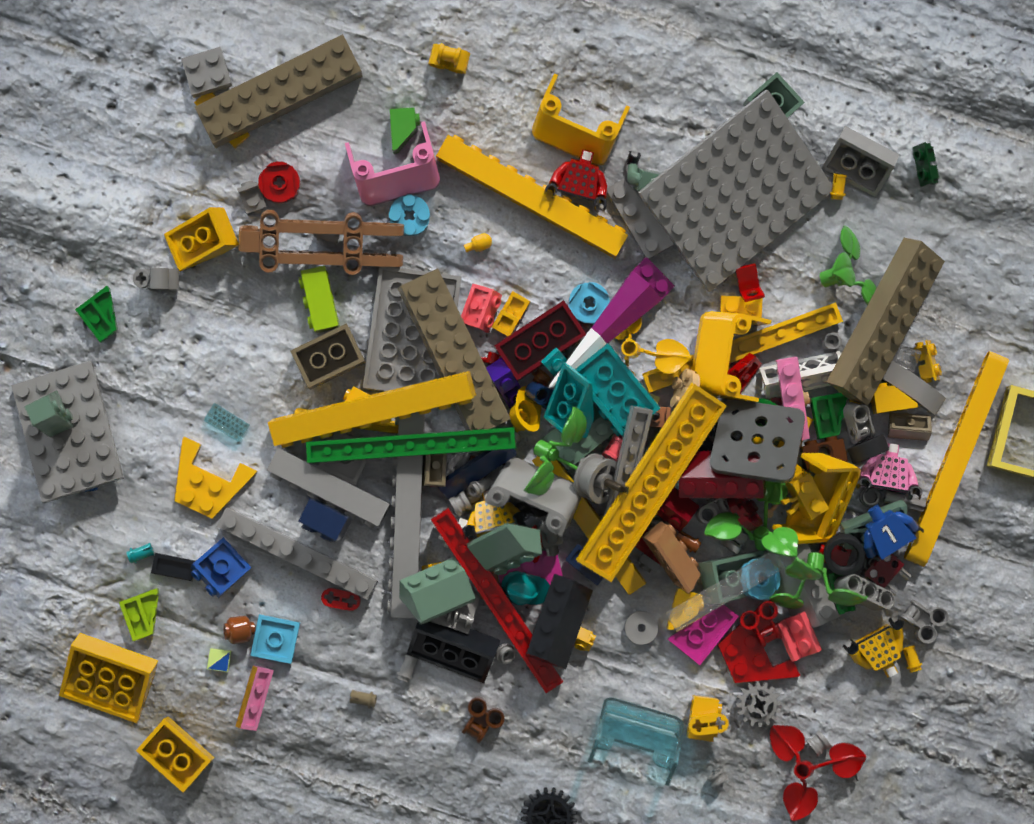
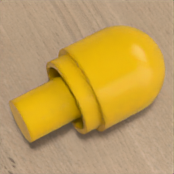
M482 233L474 236L470 243L463 246L466 253L472 250L481 252L491 247L492 238L490 235Z

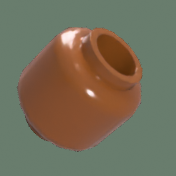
M247 616L230 617L227 623L223 625L225 640H229L231 644L249 642L251 636L255 634L254 622H250Z

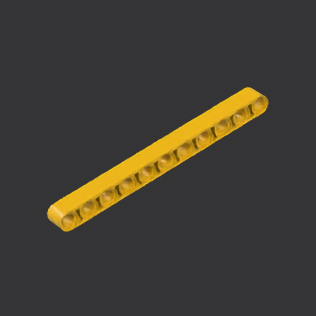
M988 351L982 362L927 497L925 510L921 512L917 524L924 529V532L918 531L916 533L917 538L908 544L905 551L904 559L925 567L1006 371L1009 362L1008 358Z

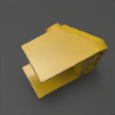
M554 73L532 126L534 138L579 159L582 150L592 151L594 156L591 164L598 166L605 164L627 118L630 106L626 105L618 124L609 120L603 121L598 126L596 132L558 116L561 110V101L558 97L552 95L558 81V75Z
M716 311L704 313L699 321L692 370L696 371V374L700 376V388L713 397L758 402L759 398L740 394V380L735 376L727 375L734 334H746L750 330L751 325L771 324V320L740 313Z
M802 453L801 458L809 462L810 471L815 473L813 480L829 510L811 520L803 517L799 509H797L792 515H787L786 524H775L772 526V529L775 530L779 527L793 529L797 533L798 544L827 542L831 537L835 536L859 480L861 470L851 463L823 453Z

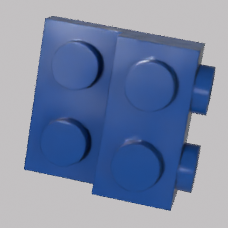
M223 537L192 564L191 569L193 571H191V574L197 581L202 580L207 585L205 589L212 597L216 595L220 598L252 567Z

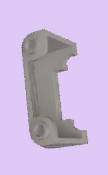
M519 458L508 460L493 483L484 502L495 507H502L507 503L510 496L548 512L546 518L548 530L563 536L570 526L582 498L574 489V482L554 474V481L545 494L535 495L527 493L523 490L539 467Z

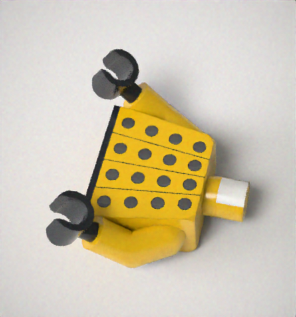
M489 490L482 493L483 501L475 504V510L471 512L466 526L462 529L464 539L468 536H473V538L480 537L506 523L518 525L524 522L523 519L526 516L524 512H521L511 502H507L502 507H495L484 502Z
M898 615L896 622L892 618L888 619L891 626L885 624L856 641L850 639L852 642L850 647L843 645V648L849 653L854 663L866 670L872 669L877 671L882 668L887 678L898 673L893 662L901 658L900 653L903 650L904 621L900 615Z

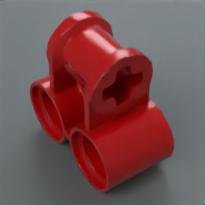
M770 601L761 603L758 607V615L753 611H746L740 615L739 623L741 627L746 630L754 629L763 648L766 647L767 643L777 638H782L776 624L772 621L778 614V608L775 603ZM765 605H770L773 608V614L770 617L764 616L762 612ZM747 614L752 615L755 619L754 624L750 627L746 626L743 621Z

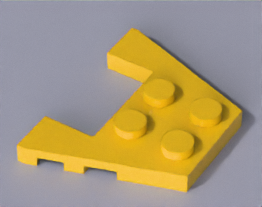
M183 437L175 502L213 519L258 471L239 463L231 482L193 465L202 444Z

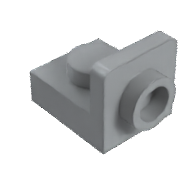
M244 182L237 189L247 215L267 208L257 182Z

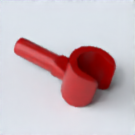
M488 352L487 358L481 357L483 363L492 364L499 359V355L494 352Z

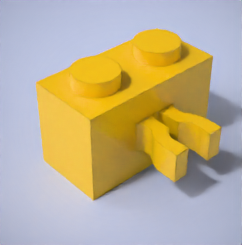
M800 471L794 475L790 482L785 483L792 497H786L780 501L783 505L789 502L793 503L791 508L786 510L788 515H792L799 509L803 517L812 520L829 510L810 473Z

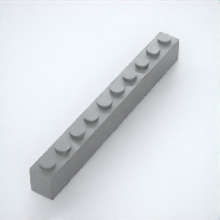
M419 412L411 413V417L401 420L399 417H395V425H399L398 433H395L394 436L424 434L425 414L419 415ZM423 455L393 457V466H397V475H393L392 486L396 487V496L392 495V508H395V516H391V529L395 530L394 537L390 538V550H394V555L389 560V571H393V579H389L388 591L392 592V600H388L387 611L391 612V617L415 618L399 598L401 579L419 572Z

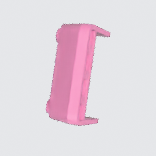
M425 121L421 122L426 142L414 148L413 158L415 163L374 173L370 162L366 160L355 162L349 142L345 143L357 189L365 205H378L396 200L407 194L414 195L433 190L439 185L440 176Z

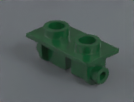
M923 142L912 147L920 187L928 184H938L940 177L937 165H930V162L936 161L934 146H931V143Z

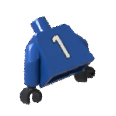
M879 505L873 506L868 510L872 521L865 525L867 530L864 533V551L867 564L870 566V561L873 559L879 562L878 556L881 559L886 558L917 538L916 533L918 531L923 533L924 529L912 517L900 511L894 513L892 510H888L883 513Z

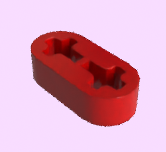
M328 588L321 595L322 603L332 608L353 611L361 604L360 596L346 590ZM330 591H332L334 596L340 597V600H333L332 603H328L325 595L330 594ZM353 595L354 600H357V604L349 607V603L342 600L343 598L348 599Z

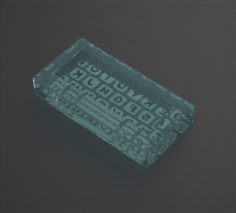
M216 403L212 405L204 418L205 422L237 442H240L250 424Z

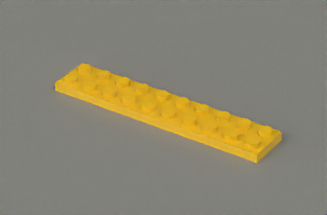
M690 384L625 483V486L629 487V492L618 494L576 558L579 563L608 581H613L727 405L696 384Z

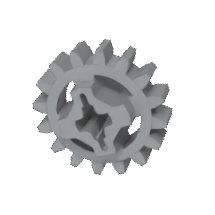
M755 681V686L747 683V690L741 688L743 695L736 696L740 699V702L735 703V706L741 707V710L737 712L738 715L744 714L742 719L744 722L750 719L751 726L755 722H757L758 727H762V722L770 725L769 719L776 720L775 712H781L777 706L781 705L782 702L776 700L780 694H773L775 688L771 686L768 689V683L766 682L762 686H760L759 681ZM757 690L766 691L768 695L761 696ZM750 695L749 703L745 705V700ZM756 698H758V700L763 701V703H761L762 711L759 708L754 707V705L756 704ZM772 703V708H771L770 712L768 713V712H767L768 706H769V704ZM756 712L761 718L752 717L749 713Z

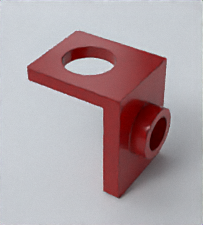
M753 263L736 269L739 293L743 300L749 302L765 298V294L759 285L756 264ZM752 293H757L754 296H747Z

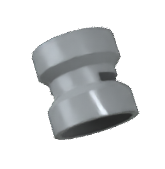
M741 532L736 539H733L735 542L732 540H722L721 544L738 555L741 545L746 543L749 537Z

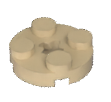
M685 369L679 377L674 378L672 382L674 392L670 401L671 407L675 408L691 383L700 387V376L696 374V371Z

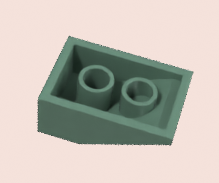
M753 551L698 563L706 604H720L748 597L744 595L741 584L742 566L752 559L765 558L764 551ZM759 574L758 582L760 583L764 578Z

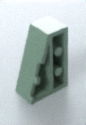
M57 390L24 406L32 425L50 438L73 427L71 423L73 416L68 408L65 409Z

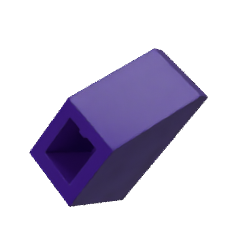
M500 358L487 366L486 369L496 389L508 407L512 408L516 404V396L521 386L510 368Z

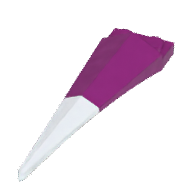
M645 257L629 273L566 363L576 369L662 301L675 285ZM560 371L549 384V388L556 384Z

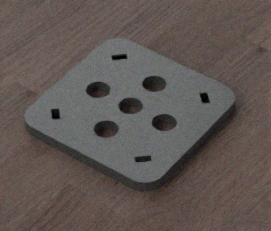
M736 399L725 401L724 404L727 406L719 417L710 457L711 469L718 474L777 483L790 482L795 475L805 424V414L803 411L792 407ZM738 409V413L733 415L732 412ZM789 417L793 421L791 424L788 421ZM763 419L767 421V424L760 427L756 425V421ZM740 434L743 438L740 441H733L731 436ZM761 437L764 441L761 444H754L752 439ZM781 440L784 442V446L777 448L773 445V442ZM757 455L760 459L758 462H750L748 457Z

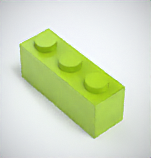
M326 266L301 270V276L298 277L300 288L305 289L306 296L303 297L305 309L309 308L311 316L307 317L310 329H314L315 333L340 327Z

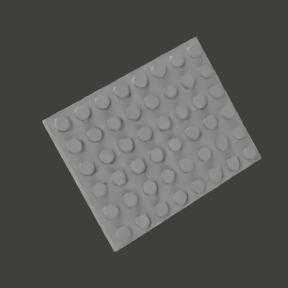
M765 90L641 189L638 194L705 289L711 292L732 275L736 269L743 266L829 196L830 192H832V184L769 90Z

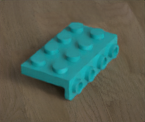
M609 343L575 369L592 383L593 403L595 402L600 408L598 413L604 420L609 419L613 424L611 429L618 437L620 435L624 436L631 406L651 409L653 414L661 409Z

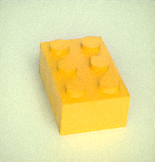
M169 716L159 723L136 750L182 792H185L215 758Z

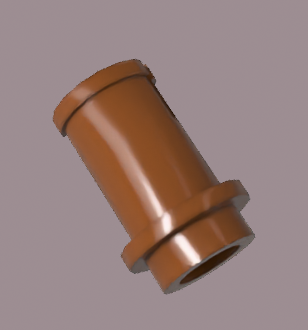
M682 530L676 536L678 541L681 540L690 549L689 552L693 551L696 553L702 543L699 541V538L695 539Z

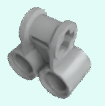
M139 269L133 275V282L139 288L179 290V269Z
M913 599L906 613L900 616L916 627L914 630L915 638L919 642L926 644L936 640L937 631L934 626H943L949 619L948 612L940 607L927 609ZM936 611L941 613V620L939 622L933 620V614ZM925 628H928L930 631L927 639H923L921 636V632Z

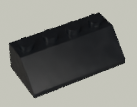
M554 574L526 656L566 670L593 590L574 580Z
M418 621L407 655L485 683L500 640L471 628L469 634L430 621L422 625Z

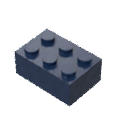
M309 499L298 522L302 523L301 528L311 533H317L318 531L322 533L320 537L324 540L336 542L342 541L353 518L318 500Z

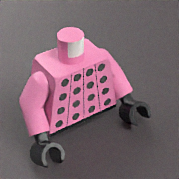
M887 443L890 449L886 451L885 455L879 454L872 457L862 466L860 481L856 489L859 490L861 485L866 487L865 492H868L870 487L907 493L909 489V500H912L913 494L918 496V500L921 499L922 489L918 485L912 465L908 463L907 458L898 457L899 445Z

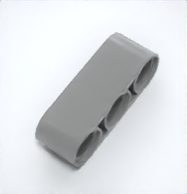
M858 575L841 576L835 580V589H847L862 596H868L867 600L860 604L871 610L890 609L895 603L892 592Z

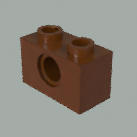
M837 436L824 438L825 442L817 443V440L804 442L805 446L800 447L801 455L802 453H818L819 449L824 447L828 451V456L848 462L844 440H837ZM802 458L804 470L810 471L809 462Z

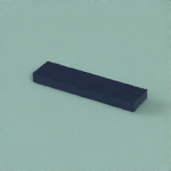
M514 449L484 451L446 476L445 487L437 488L449 500L468 488L472 481L480 480L517 455Z

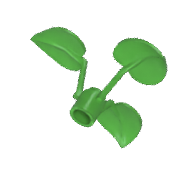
M844 225L841 230L840 240L845 252L838 255L834 266H832L833 268L820 272V281L825 288L835 284L838 286L847 285L848 287L859 285L862 287L861 294L868 305L877 287L870 279L865 280V282L855 281L851 258L854 260L859 259L860 244L853 231Z
M573 407L572 413L561 434L562 442L550 440L548 443L540 440L536 443L534 454L540 457V460L544 461V463L539 467L523 491L535 495H543L549 490L554 481V473L552 472L554 466L550 461L558 460L577 470L578 467L559 457V450H557L556 446H571L573 442L578 443L582 439L586 431L587 421L581 410Z
M766 481L764 498H756L758 501H765L763 526L755 529L753 534L737 520L739 516L736 513L724 512L716 515L709 521L704 532L705 536L729 541L736 539L741 534L742 527L749 535L750 540H754L756 549L796 558L798 547L797 533L787 527L776 528L773 533L767 528L769 502L780 504V500L787 497L788 488L786 484Z
M811 552L808 553L807 563L796 557L793 563L785 569L786 575L801 580L797 593L794 596L787 593L775 594L768 601L783 608L799 609L804 605V602L798 598L806 579L819 580L822 578V574L827 594H829L828 600L833 603L853 606L864 602L868 596H862L847 589H835L832 591L826 574L827 568H823L825 556L821 553Z

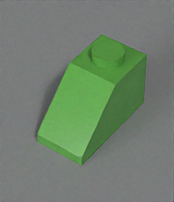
M415 108L390 109L392 150L394 154H398L416 134V126H420V115L415 113Z

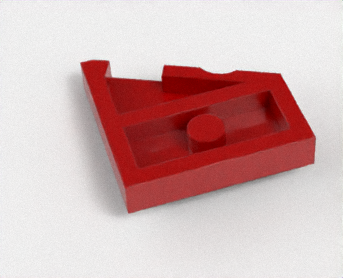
M748 353L728 370L727 375L735 376L740 380V394L762 365L758 358L751 353Z

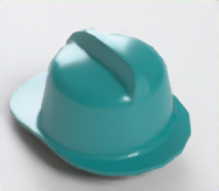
M514 571L505 575L501 587L512 603L516 605H537L545 601L550 585L542 577Z

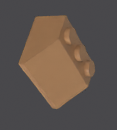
M659 522L641 537L674 585L686 593H690L701 575L697 569L699 564L692 556H688L686 553L688 548L681 540H677L675 537L677 532L672 525Z

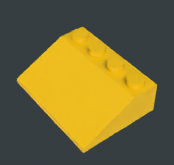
M79 633L70 647L59 696L138 723L159 660Z

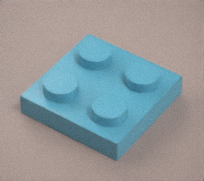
M259 614L250 656L292 664L301 622Z

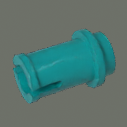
M151 543L136 549L130 548V551L126 552L129 562L137 564L139 560L154 556L155 553L152 550Z

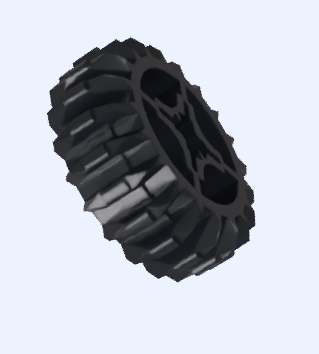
M544 787V794H541L540 790L537 789L536 798L529 794L531 803L526 800L524 801V805L528 809L522 808L521 813L527 814V816L521 817V821H528L526 824H534L531 816H535L541 819L544 824H547L546 816L543 817V815L548 813L551 806L552 815L555 814V817H551L548 824L561 823V821L565 822L564 824L577 823V819L571 817L577 814V810H570V808L575 806V803L570 802L567 804L570 796L566 795L562 798L563 790H560L558 795H556L555 787H552L551 793H548L547 787ZM549 799L544 809H533L540 801ZM555 800L564 806L567 815H561V813L555 811Z

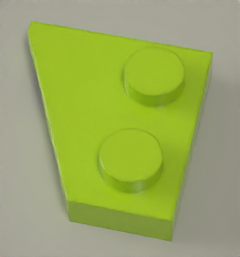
M158 588L119 602L133 641L154 634L159 597Z

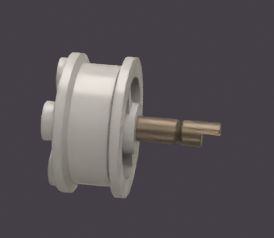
M597 453L582 458L574 476L573 487L577 494L583 498H590L591 501L597 504L608 502L611 489L620 493H628L629 487L613 481L617 462L612 459H606Z

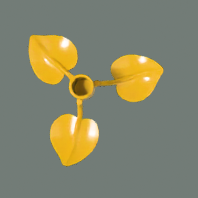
M641 317L615 337L617 340H623L628 336L621 346L622 353L625 355V364L628 367L630 358L634 359L640 353L656 356L655 366L658 370L666 374H672L679 371L691 359L687 348L673 339L659 341L656 345L657 352L645 350L637 342L631 340V334H636L641 329Z

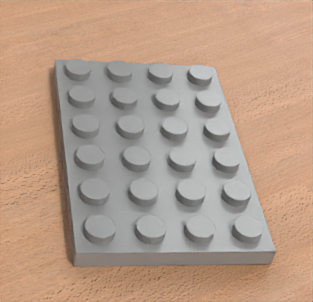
M379 267L363 389L389 391L440 378L397 289L401 285L429 272L395 267ZM441 274L458 308L462 277Z
M92 361L11 385L42 503L45 504L124 479ZM57 390L65 409L68 408L73 416V420H71L73 427L50 438L32 425L24 406Z

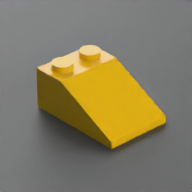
M209 207L164 234L179 271L220 256L239 245L224 208Z

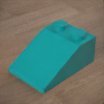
M563 363L544 418L562 433L573 407H576L586 417L587 427L582 438H587L594 420L592 383L569 364Z

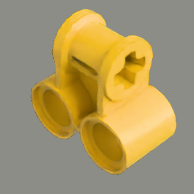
M443 43L433 44L428 65L438 69H448L459 74H466L470 53L459 47L457 49L447 47Z

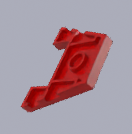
M765 605L762 612L764 616L770 617L772 611L769 605ZM757 608L755 611H753V612H755L757 615H758V608ZM750 614L744 620V624L749 627L755 622L754 617ZM739 624L717 644L734 683L800 676L795 663L791 659L772 667L754 629L746 630Z

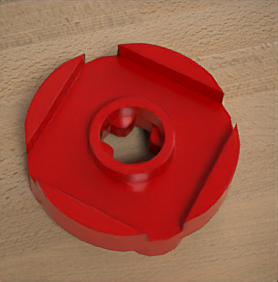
M277 161L268 164L263 172L260 173L258 185L261 193L267 200L281 204L289 202L297 196L300 189V177L292 166L285 162ZM278 177L285 181L281 188L274 185Z

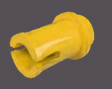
M833 174L832 192H830L831 199L843 200V196H846L844 189L847 175Z
M915 645L903 648L902 651L908 665L906 669H909L910 673L922 670L921 665L923 664L919 662Z

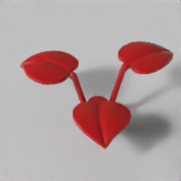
M771 726L770 741L774 753L783 761H790L796 756L795 762L797 764L794 767V774L803 783V785L798 782L791 783L783 792L784 805L792 821L808 816L818 804L816 789L807 787L805 780L813 775L815 769L833 764L832 768L837 776L850 778L860 771L867 759L866 754L859 747L850 743H838L829 750L832 760L813 765L809 761H801L798 752L803 750L805 746L803 733L793 726Z

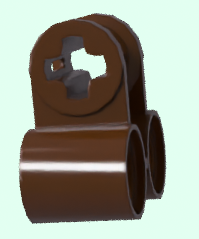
M474 697L468 704V711L472 717L461 733L470 735L480 744L489 727L499 728L503 725L505 720L504 713L499 708H492L487 711L486 701L482 697ZM479 701L483 704L484 708L481 712L472 710L474 702ZM492 713H499L501 721L499 723H492L489 716Z

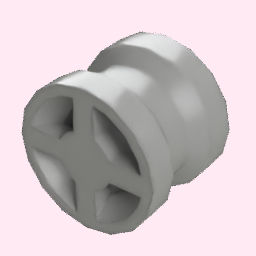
M464 491L460 492L458 497L449 499L458 517L464 511L473 509Z
M817 731L813 738L806 740L818 757L822 755L825 749L832 747L820 731Z

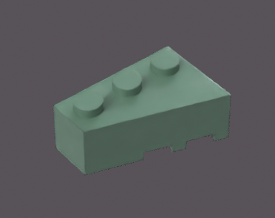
M902 499L880 507L883 513L892 510L894 513L900 511L907 515V505ZM867 512L841 522L840 533L855 536L864 548V533L867 530L865 525L872 521L871 516ZM841 543L844 549H855L851 544Z

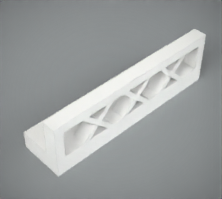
M840 351L798 360L803 391L831 386L827 383V380L836 364L831 365L827 362L834 359L838 360L841 355ZM810 364L818 365L814 369L807 368ZM771 365L759 368L766 399L780 397L778 375L772 378H767L766 376L768 373L778 374L777 366Z

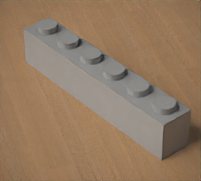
M280 448L277 449L267 468V471L271 472L270 477L280 482L283 478L290 482L288 486L298 491L303 488L308 491V496L316 500L321 497L327 500L326 505L337 509L338 506L345 509V515L354 519L358 516L364 519L363 524L374 528L375 525L380 527L391 505Z

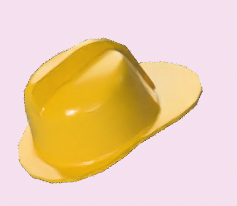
M523 386L518 390L516 404L509 411L510 421L513 427H515V432L525 430L535 432L540 427L541 405L526 396L525 389L527 386Z

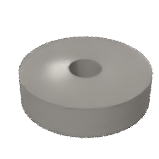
M637 611L627 618L624 629L627 637L633 643L644 645L653 641L657 636L658 623L650 613ZM639 624L645 625L644 631H638L637 627Z

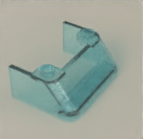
M606 698L603 702L593 735L588 762L592 763L596 749L609 750L615 741L652 752V759L655 765L667 769L665 785L669 786L678 765L684 723L679 717L617 698Z

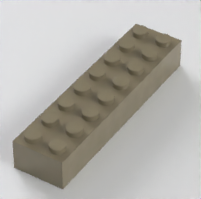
M342 34L195 106V109L215 148H218L245 133H249L363 77Z
M903 238L827 380L828 384L851 401L869 405L945 262L922 241Z
M437 268L398 287L397 289L440 378L470 371L476 396L468 404L459 405V402L453 403L465 430L491 429L510 420L509 414L439 269Z

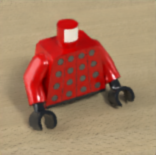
M582 150L580 160L571 159L570 162L561 164L554 171L549 184L544 190V195L547 190L553 191L552 198L556 196L557 191L594 201L595 210L597 204H603V211H605L607 204L605 200L607 182L604 173L599 170V166L591 164L594 152Z

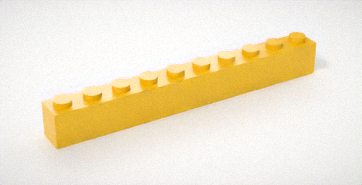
M447 135L436 154V160L613 259H616L628 237L625 229L618 225L614 227L607 223L608 220L600 215L596 217L589 213L590 210L582 205L575 206L571 203L572 200L564 195H561V197L556 195L552 198L554 194L552 190H547L544 195L546 185L541 187L535 183L536 180L528 175L523 177L517 173L518 170L510 165L505 167L500 164V160L495 156L489 155L487 157L482 154L480 148L475 145L470 147L464 144V140L457 135L453 137Z
M470 371L273 418L267 423L274 446L281 445L282 448L294 445V441L301 440V443H306L319 435L320 438L332 436V432L340 431V434L352 431V428L357 426L360 429L371 427L372 423L378 421L379 424L391 422V418L399 417L401 420L411 417V413L419 412V415L430 413L431 409L439 407V410L452 407L451 404L459 402V405L472 402L471 399L476 396Z

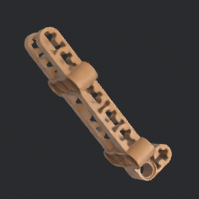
M266 210L260 218V229H258V226L251 225L239 227V251L258 252L260 267L268 273L275 271L278 263L343 265L346 273L356 275L360 272L362 266H403V255L362 253L363 235L404 236V224L363 222L361 216L354 212L347 214L344 221L279 219V215L274 210ZM271 215L276 219V222L273 225H267L264 222V218ZM356 218L359 220V225L356 228L349 227L348 221L350 219ZM279 232L343 234V252L279 250ZM271 236L275 239V243L268 246L264 243V238ZM350 239H356L359 244L356 248H350L347 242ZM272 257L275 260L274 265L266 266L263 263L264 258ZM349 260H356L358 266L354 269L348 268L346 264Z

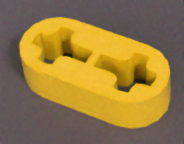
M721 713L696 715L688 722V728L691 733L698 736L722 733L729 726L727 717ZM717 717L724 721L720 729L716 725L710 726V722H716ZM695 720H699L700 723H707V726L700 727V731L692 728V725L696 723Z

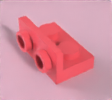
M472 284L461 314L465 325L488 333L494 323L496 311L501 305L502 294L494 289Z
M805 611L776 623L787 654L792 662L822 650Z

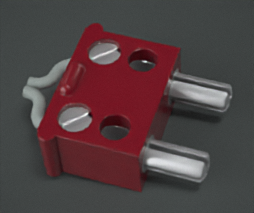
M893 554L884 559L878 556L880 561L877 562L876 559L870 561V566L865 560L861 576L867 577L872 583L889 590L894 596L898 591L889 583L896 574H900L905 580L911 578V575L903 568L905 564Z

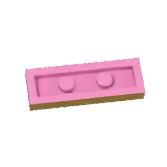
M252 666L236 727L257 731L274 670Z

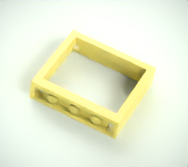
M1010 385L1005 389L986 466L1034 479V470L1001 462L1017 395L1034 399V391Z

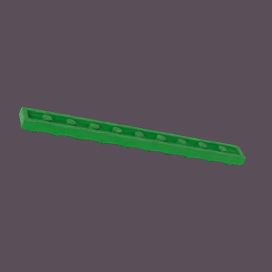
M515 427L306 442L307 463L516 449Z

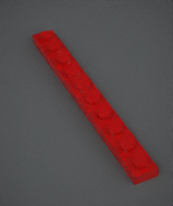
M447 508L433 517L431 521L545 693L563 683L562 678L553 665L526 656L533 634L492 572L485 570L467 547L470 539L468 537L464 539L462 527L450 509Z

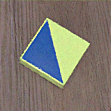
M210 648L207 669L229 672L232 651Z

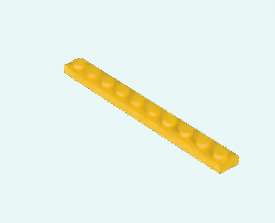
M836 302L733 340L729 364L741 360L748 353L755 355L842 323L843 320ZM691 355V359L675 373L666 374L657 368L642 373L648 393L671 386L674 378L679 377L685 369L692 370L694 355Z

